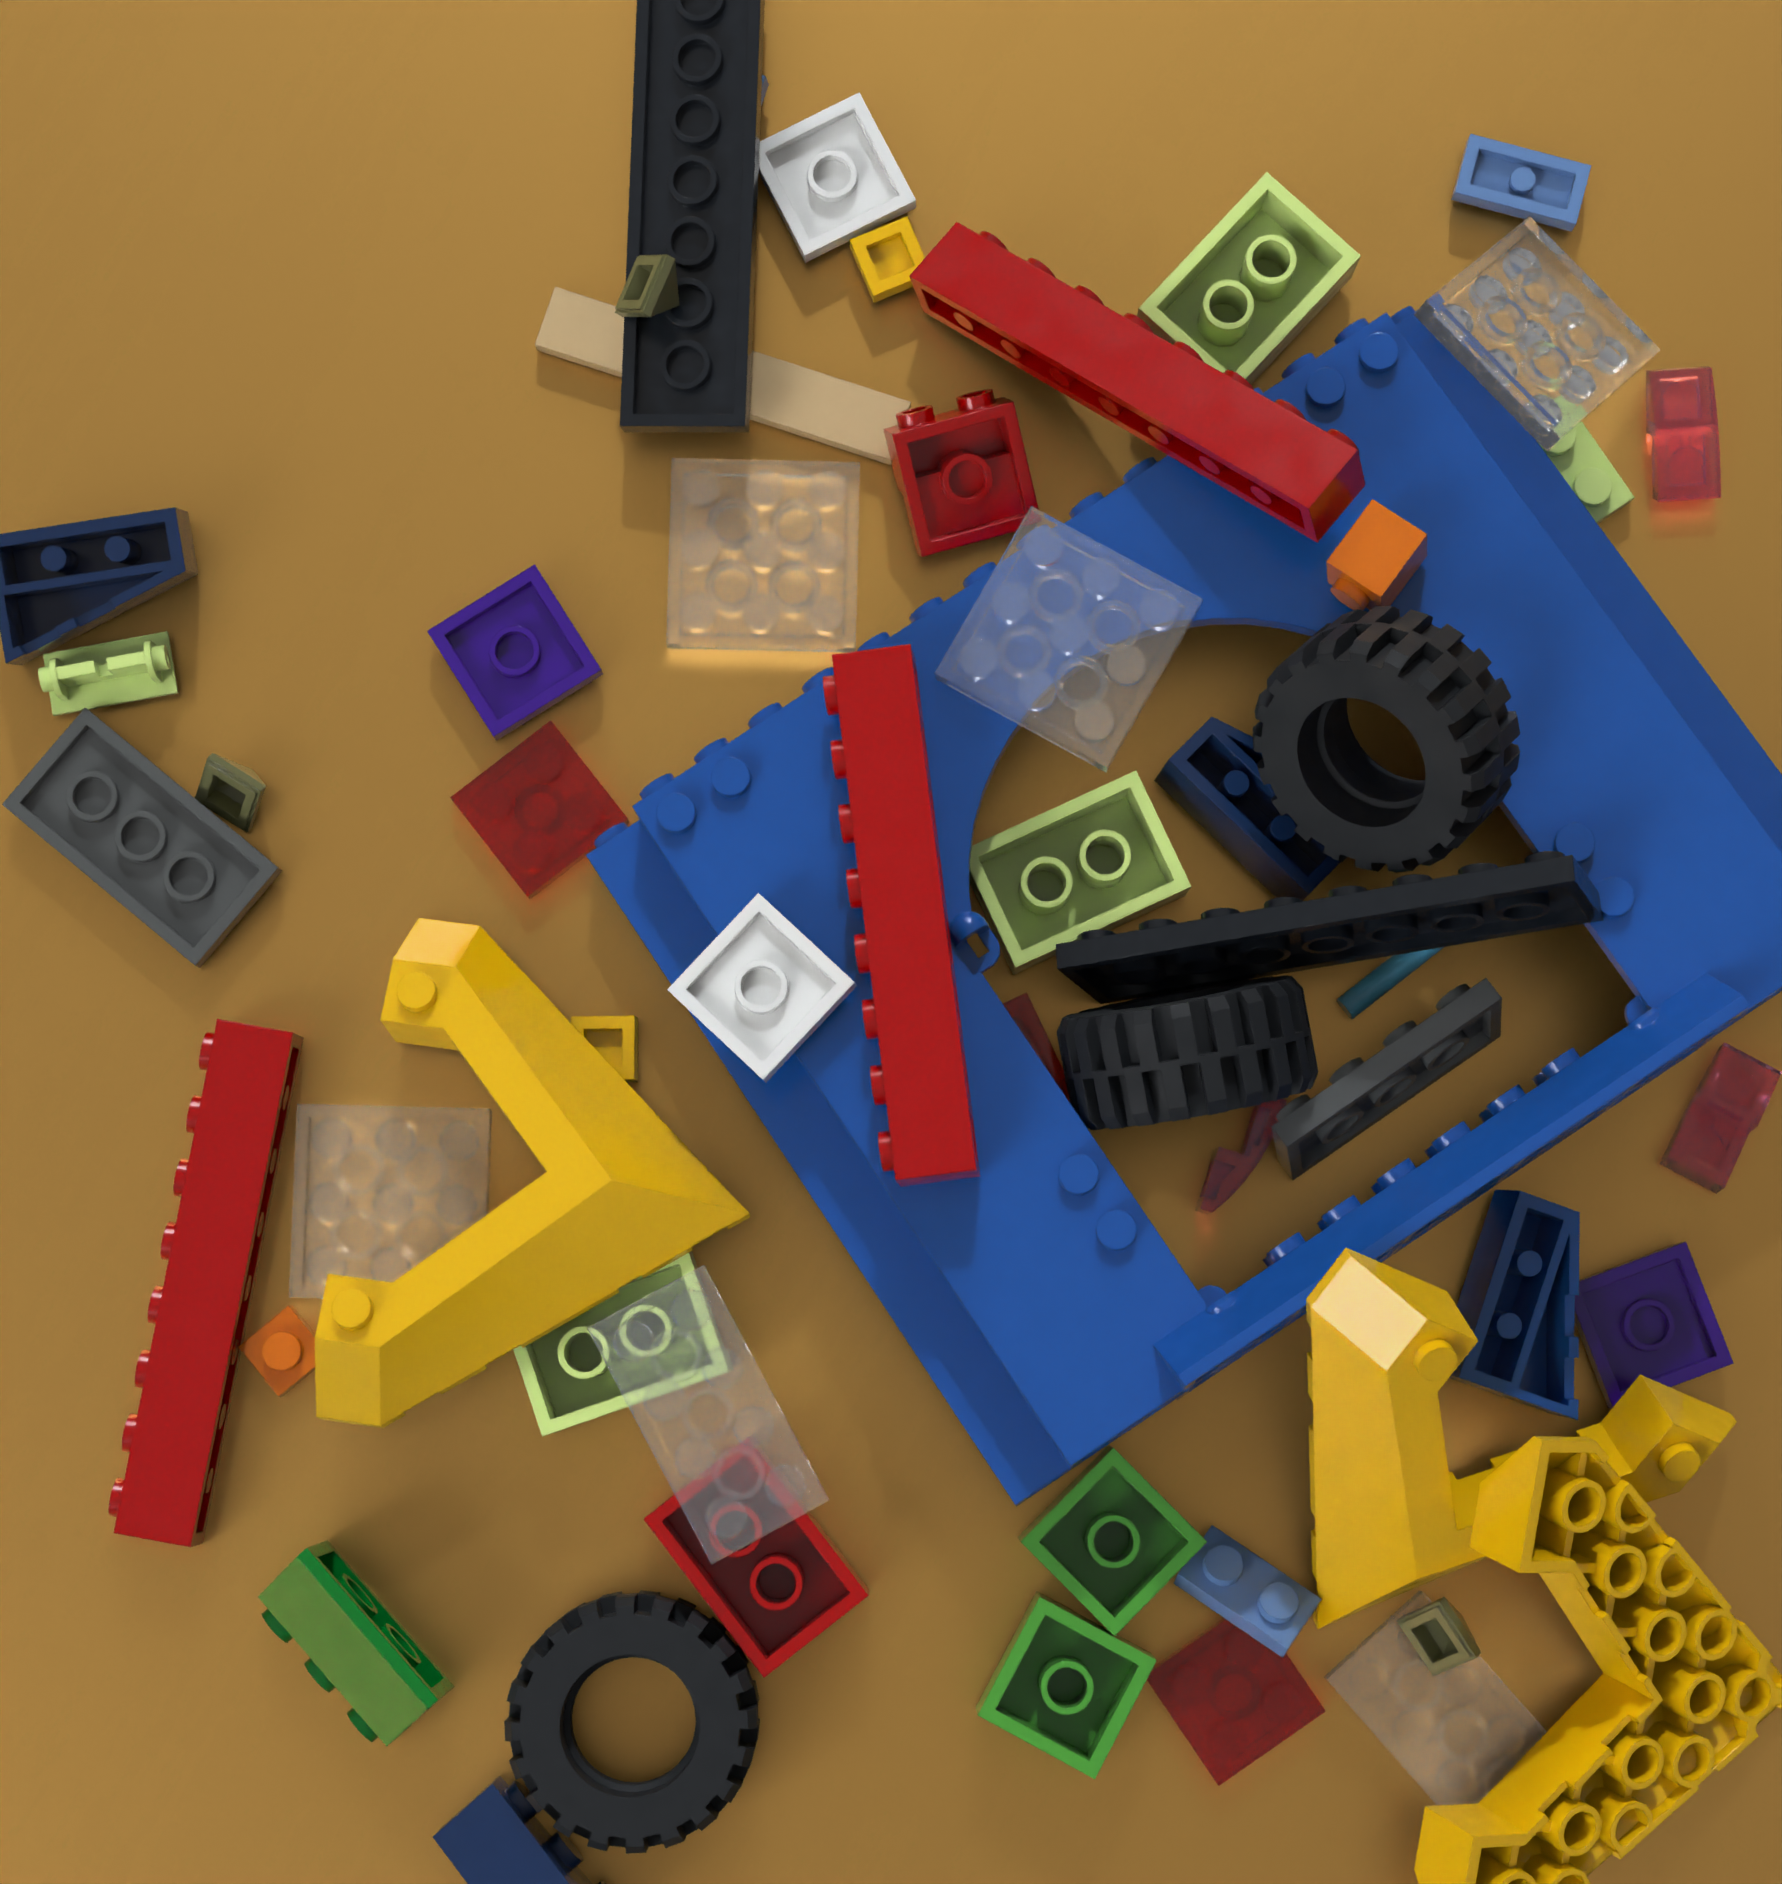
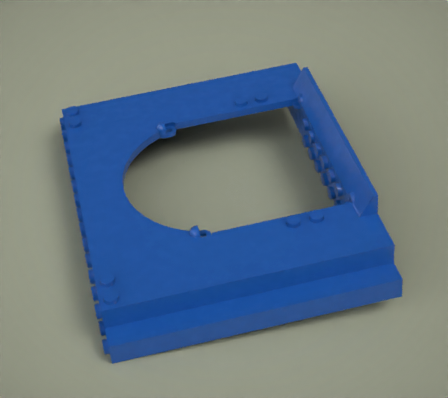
M1433 300L1417 311L1412 306H1408L1398 311L1392 317L1386 312L1371 323H1368L1365 318L1359 319L1341 331L1334 340L1336 345L1316 358L1313 353H1308L1298 358L1283 371L1281 376L1284 380L1264 393L1259 387L1254 388L1255 392L1273 402L1277 399H1282L1291 403L1304 415L1306 421L1327 432L1329 429H1335L1342 432L1355 443L1359 450L1366 485L1318 543L1167 455L1157 462L1154 457H1150L1131 468L1122 479L1125 484L1105 497L1101 492H1096L1080 501L1070 511L1071 519L1053 531H1050L1048 527H1042L1028 535L1016 547L1018 554L998 567L994 562H989L973 571L963 581L965 588L951 598L943 601L941 597H936L921 605L910 615L909 620L911 624L890 637L887 632L880 633L858 648L857 651L911 644L916 659L980 1177L901 1187L895 1180L894 1171L883 1172L878 1132L889 1131L886 1104L875 1106L870 1078V1066L881 1064L878 1038L867 1040L862 1011V1000L873 998L871 974H859L854 945V934L865 933L863 909H851L846 879V869L858 867L855 843H843L838 805L850 803L847 778L838 780L835 778L830 741L842 739L839 714L828 716L823 689V676L834 675L833 667L824 669L810 678L802 686L804 694L786 706L782 707L780 703H774L759 711L749 720L748 726L750 729L731 742H728L726 738H721L704 747L694 757L696 764L676 778L669 773L649 783L639 794L642 800L632 806L639 820L629 827L625 822H622L607 829L595 839L594 845L596 849L586 854L671 985L758 893L856 983V988L767 1082L761 1079L691 1012L690 1014L1016 1506L1306 1314V1298L1345 1248H1349L1382 1263L1697 1051L1714 1036L1782 991V774ZM1373 499L1427 534V557L1391 606L1399 609L1400 617H1403L1412 609L1432 616V625L1440 629L1449 624L1465 635L1461 642L1475 652L1480 648L1492 663L1487 669L1493 678L1497 680L1502 677L1511 695V698L1505 703L1507 711H1515L1518 717L1520 735L1512 743L1518 745L1520 757L1518 769L1510 776L1512 786L1499 804V807L1533 854L1543 851H1557L1565 854V856L1573 855L1599 892L1601 911L1604 917L1603 921L1585 923L1584 925L1636 997L1630 1000L1625 1007L1624 1016L1628 1026L1582 1057L1579 1056L1573 1047L1541 1069L1538 1075L1532 1078L1537 1087L1527 1094L1518 1084L1486 1106L1487 1109L1478 1115L1483 1123L1472 1131L1465 1121L1451 1128L1431 1143L1432 1146L1425 1150V1153L1430 1158L1416 1168L1411 1159L1408 1158L1379 1177L1376 1180L1377 1183L1371 1187L1375 1196L1361 1205L1356 1196L1352 1195L1324 1214L1321 1217L1322 1220L1317 1223L1321 1232L1308 1241H1305L1301 1233L1297 1232L1277 1245L1263 1259L1268 1268L1228 1294L1221 1288L1213 1285L1205 1286L1197 1291L982 974L997 963L1000 957V945L984 917L971 910L970 857L974 829L982 799L991 777L1013 737L1030 715L1059 686L1086 666L1129 644L1177 629L1206 625L1246 624L1280 628L1313 636L1327 623L1332 624L1341 615L1354 611L1340 602L1331 593L1330 588L1332 585L1328 583L1326 561ZM1365 608L1363 611L1368 613L1370 610ZM975 933L989 951L980 958L977 957L967 942V939Z

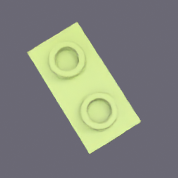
M168 631L43 654L45 666L38 668L42 691L49 692L53 716L80 712L84 708L91 710L179 693Z

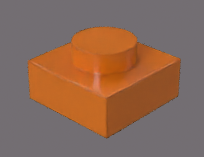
M288 1305L239 1346V1349L278 1397L284 1396L315 1370V1332L292 1305Z

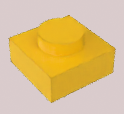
M907 216L849 240L850 249L874 303L913 287L909 275L923 261L925 256Z
M635 1015L571 1017L572 1025L626 1082H638V1018Z

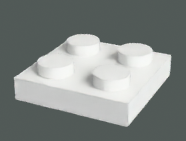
M860 92L760 141L759 175L805 263L848 242L852 238L867 233L916 208V199Z
M758 893L667 990L761 1079L767 1082L857 985Z

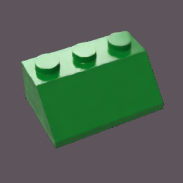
M328 1540L306 1548L258 1596L267 1607L262 1613V1617L267 1625L286 1643L294 1638L310 1657L304 1663L310 1675L327 1692L337 1688L352 1706L347 1712L349 1719L357 1730L371 1742L379 1737L388 1746L454 1688V1685Z

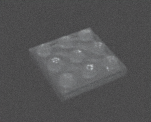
M1530 216L1428 298L1414 314L1435 338L1547 452L1661 350Z
M672 458L667 648L855 652L860 462Z
M1031 506L936 669L935 679L1098 769L1107 772L1199 611L1203 599Z
M297 1104L289 1298H323L328 1274L394 1282L489 1214L492 1110L490 1108Z

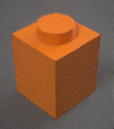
M1372 499L1326 561L1328 583L1332 585L1330 588L1331 593L1352 610H1364L1365 608L1371 610L1374 606H1391L1427 557V534Z

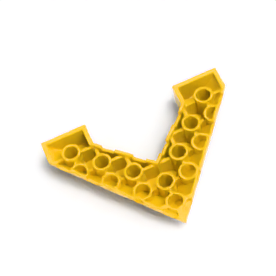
M418 918L393 958L380 1021L398 1043L458 1050L535 1155L546 1173L394 1282L335 1274L327 1275L314 1338L316 1417L323 1420L384 1428L405 1416V1411L438 1392L441 1395L484 1371L487 1369V1364L520 1345L524 1348L618 1294L619 1288L640 1276L643 1279L693 1251L692 1247L726 1227L729 1230L751 1217L748 1211L481 926Z
M1349 1248L1343 1250L1306 1298V1320L1311 1327L1312 1348L1311 1352H1307L1308 1395L1313 1402V1424L1309 1425L1311 1511L1315 1517V1529L1311 1530L1312 1573L1317 1581V1596L1321 1598L1319 1605L1313 1613V1621L1317 1629L1488 1558L1469 1548L1480 1482L1517 1451L1489 1459L1491 1469L1458 1480L1452 1472H1449L1438 1391L1476 1345L1478 1339L1448 1291ZM1639 1375L1600 1423L1576 1430V1437H1588L1595 1440L1609 1456L1607 1462L1621 1479L1630 1482L1647 1503L1680 1492L1719 1446L1737 1421L1731 1413L1643 1375Z
M1533 1436L1483 1479L1479 1486L1469 1548L1518 1573H1539L1603 1674L1479 1803L1425 1806L1414 1867L1418 1884H1591L1587 1877L1611 1855L1621 1860L1699 1790L1698 1785L1712 1772L1722 1770L1759 1737L1756 1727L1777 1707L1782 1709V1674L1770 1661L1773 1658L1749 1627L1733 1616L1729 1611L1732 1608L1731 1605L1681 1544L1665 1533L1654 1519L1657 1516L1630 1482L1620 1478L1607 1462L1609 1456L1591 1438Z

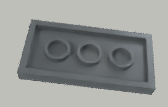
M87 708L82 710L2 804L199 968L282 872L279 867Z
M1487 978L1472 988L1467 984H1462L1452 989L1436 1004L1438 1011L1419 1025L1413 1020L1402 1024L1383 1041L1385 1048L1365 1062L1361 1057L1352 1059L1331 1076L1329 1080L1332 1084L1312 1099L1307 1094L1301 1095L1279 1111L1276 1116L1279 1122L1271 1126L1278 1162L1292 1181L1501 1036L1502 997Z

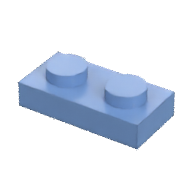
M1470 134L1465 145L1451 200L1572 232L1577 223L1592 165Z
M1212 1525L1203 1537L1207 1543L1181 1568L1173 1584L1283 1658L1316 1610L1321 1598Z

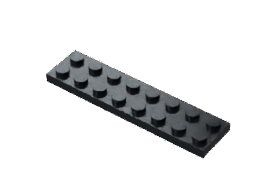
M637 0L626 281L639 255L667 254L675 258L680 305L652 317H624L620 427L624 432H749L765 0Z
M1543 851L1527 856L1522 864L1498 868L1497 865L1492 863H1474L1461 867L1458 870V875L1432 879V877L1423 874L1405 875L1393 880L1392 886L1367 890L1362 886H1342L1330 890L1326 898L1303 901L1297 897H1279L1266 901L1262 909L1240 912L1233 908H1216L1203 912L1199 920L1181 923L1171 919H1152L1139 924V930L1118 934L1110 930H1089L1080 933L1077 936V941L1056 944L1057 969L1097 1002L1104 1004L1603 921L1604 917L1601 911L1599 892L1573 855L1565 856V854L1557 851Z

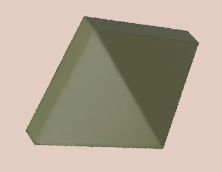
M667 254L639 255L634 262L617 302L615 313L622 317H652L679 306L675 258Z
M212 753L207 758L195 799L243 831L248 832L253 827L266 785L253 769Z
M1445 1597L1412 1611L1397 1620L1433 1676L1475 1659L1481 1654L1464 1617Z

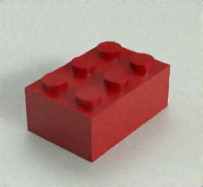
M751 1435L644 1518V1521L763 1678L869 1596L867 1586Z

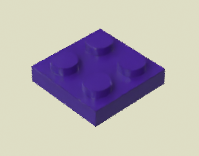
M535 564L427 631L496 741L603 675L600 666Z
M1679 1242L1579 1280V1295H1575V1324L1608 1408H1613L1639 1375L1672 1387L1734 1364L1686 1242Z

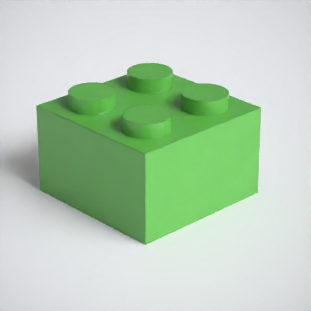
M1110 1445L1018 1537L1020 1542L1114 1636L1207 1543Z
M1036 1591L976 1706L977 1715L1095 1779L1157 1660L1152 1653L1119 1635L1114 1636L1108 1629Z

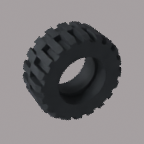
M1374 606L1368 613L1357 609L1341 615L1332 624L1327 623L1277 666L1269 676L1267 688L1259 694L1255 707V718L1260 722L1252 728L1254 752H1262L1263 756L1257 763V768L1263 785L1271 784L1275 792L1271 801L1280 815L1289 814L1298 825L1294 831L1306 842L1315 839L1325 846L1322 853L1340 862H1343L1347 857L1355 859V867L1379 872L1386 864L1388 871L1391 872L1413 871L1418 865L1430 866L1444 859L1454 848L1457 849L1503 801L1512 786L1510 776L1518 769L1520 757L1518 745L1512 743L1520 735L1518 717L1515 711H1507L1505 703L1511 698V695L1502 677L1495 680L1487 669L1492 663L1480 648L1475 652L1461 642L1465 635L1449 624L1440 629L1432 625V616L1412 609L1403 617H1400L1399 609L1396 607ZM1347 698L1361 699L1377 704L1391 712L1408 728L1423 756L1425 780H1413L1395 775L1378 765L1366 754L1351 729L1347 714Z
M1288 975L1248 979L1170 992L1087 1009L1063 1017L1057 1030L1069 1102L1087 1129L1090 1130L1153 1125L1256 1106L1264 1102L1289 1097V1095L1303 1093L1313 1087L1318 1075L1304 991L1302 986L1292 976Z
M641 1590L639 1593L622 1594L621 1591L603 1595L599 1599L588 1603L584 1602L567 1612L545 1631L536 1643L530 1647L521 1661L522 1666L517 1677L511 1683L507 1701L510 1702L509 1717L504 1721L505 1741H510L513 1757L509 1762L515 1779L522 1778L529 1790L526 1799L537 1813L542 1809L545 1810L556 1821L553 1827L567 1837L575 1833L589 1840L588 1847L607 1851L609 1846L625 1847L626 1854L646 1853L648 1847L664 1844L665 1848L683 1842L686 1836L697 1829L702 1831L716 1820L719 1812L728 1802H732L741 1788L746 1773L750 1768L759 1734L760 1719L758 1718L759 1695L756 1681L752 1680L747 1667L749 1661L739 1645L735 1646L725 1633L727 1629L713 1616L710 1619L696 1610V1605L681 1598L677 1600L660 1596V1592ZM622 1658H645L669 1668L682 1680L688 1689L695 1709V1732L686 1755L666 1774L643 1782L619 1781L599 1772L581 1753L573 1732V1707L581 1686L598 1668Z

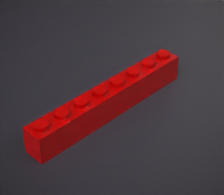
M956 222L909 275L922 310L926 314L1317 543L1366 485L1359 450L1355 443L1345 434L1335 429H1329L1326 432L1306 421L1304 415L1291 403L1282 399H1277L1273 402L1255 392L1251 384L1238 373L1231 370H1226L1222 373L1204 363L1200 355L1187 344L1179 341L1171 344L1160 338L1136 315L1126 313L1122 316L1109 309L1088 288L1081 285L1073 288L1058 280L1042 262L1034 258H1028L1027 261L1009 252L997 237L987 231H981L978 234Z
M911 644L833 654L834 675L823 676V689L828 716L839 714L842 739L830 741L835 778L836 780L847 778L850 803L838 805L843 843H855L858 867L846 869V879L851 909H863L865 933L854 934V945L859 974H871L873 998L862 1000V1011L867 1040L876 1038L879 1040L881 1064L870 1066V1078L875 1106L884 1104L887 1106L889 1131L878 1132L883 1172L894 1171L895 1180L901 1187L980 1177L916 659Z
M217 1019L215 1032H207L203 1038L199 1055L200 1070H206L202 1096L194 1095L192 1097L186 1120L187 1133L194 1134L189 1159H180L174 1178V1196L181 1197L176 1222L169 1221L167 1223L161 1243V1259L168 1260L164 1285H156L154 1287L148 1307V1323L155 1324L151 1349H143L141 1351L135 1371V1387L143 1388L138 1414H129L122 1436V1451L129 1453L125 1478L118 1477L115 1480L109 1500V1516L117 1517L114 1528L115 1534L186 1547L203 1544L241 1355L239 1346L244 1340L304 1039L293 1032Z

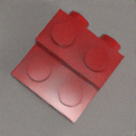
M984 389L961 395L956 398L958 409L934 415L932 405L901 411L896 414L898 425L883 429L897 488L903 493L917 554L921 557L1042 524L1014 401L1005 397L995 399L993 389Z

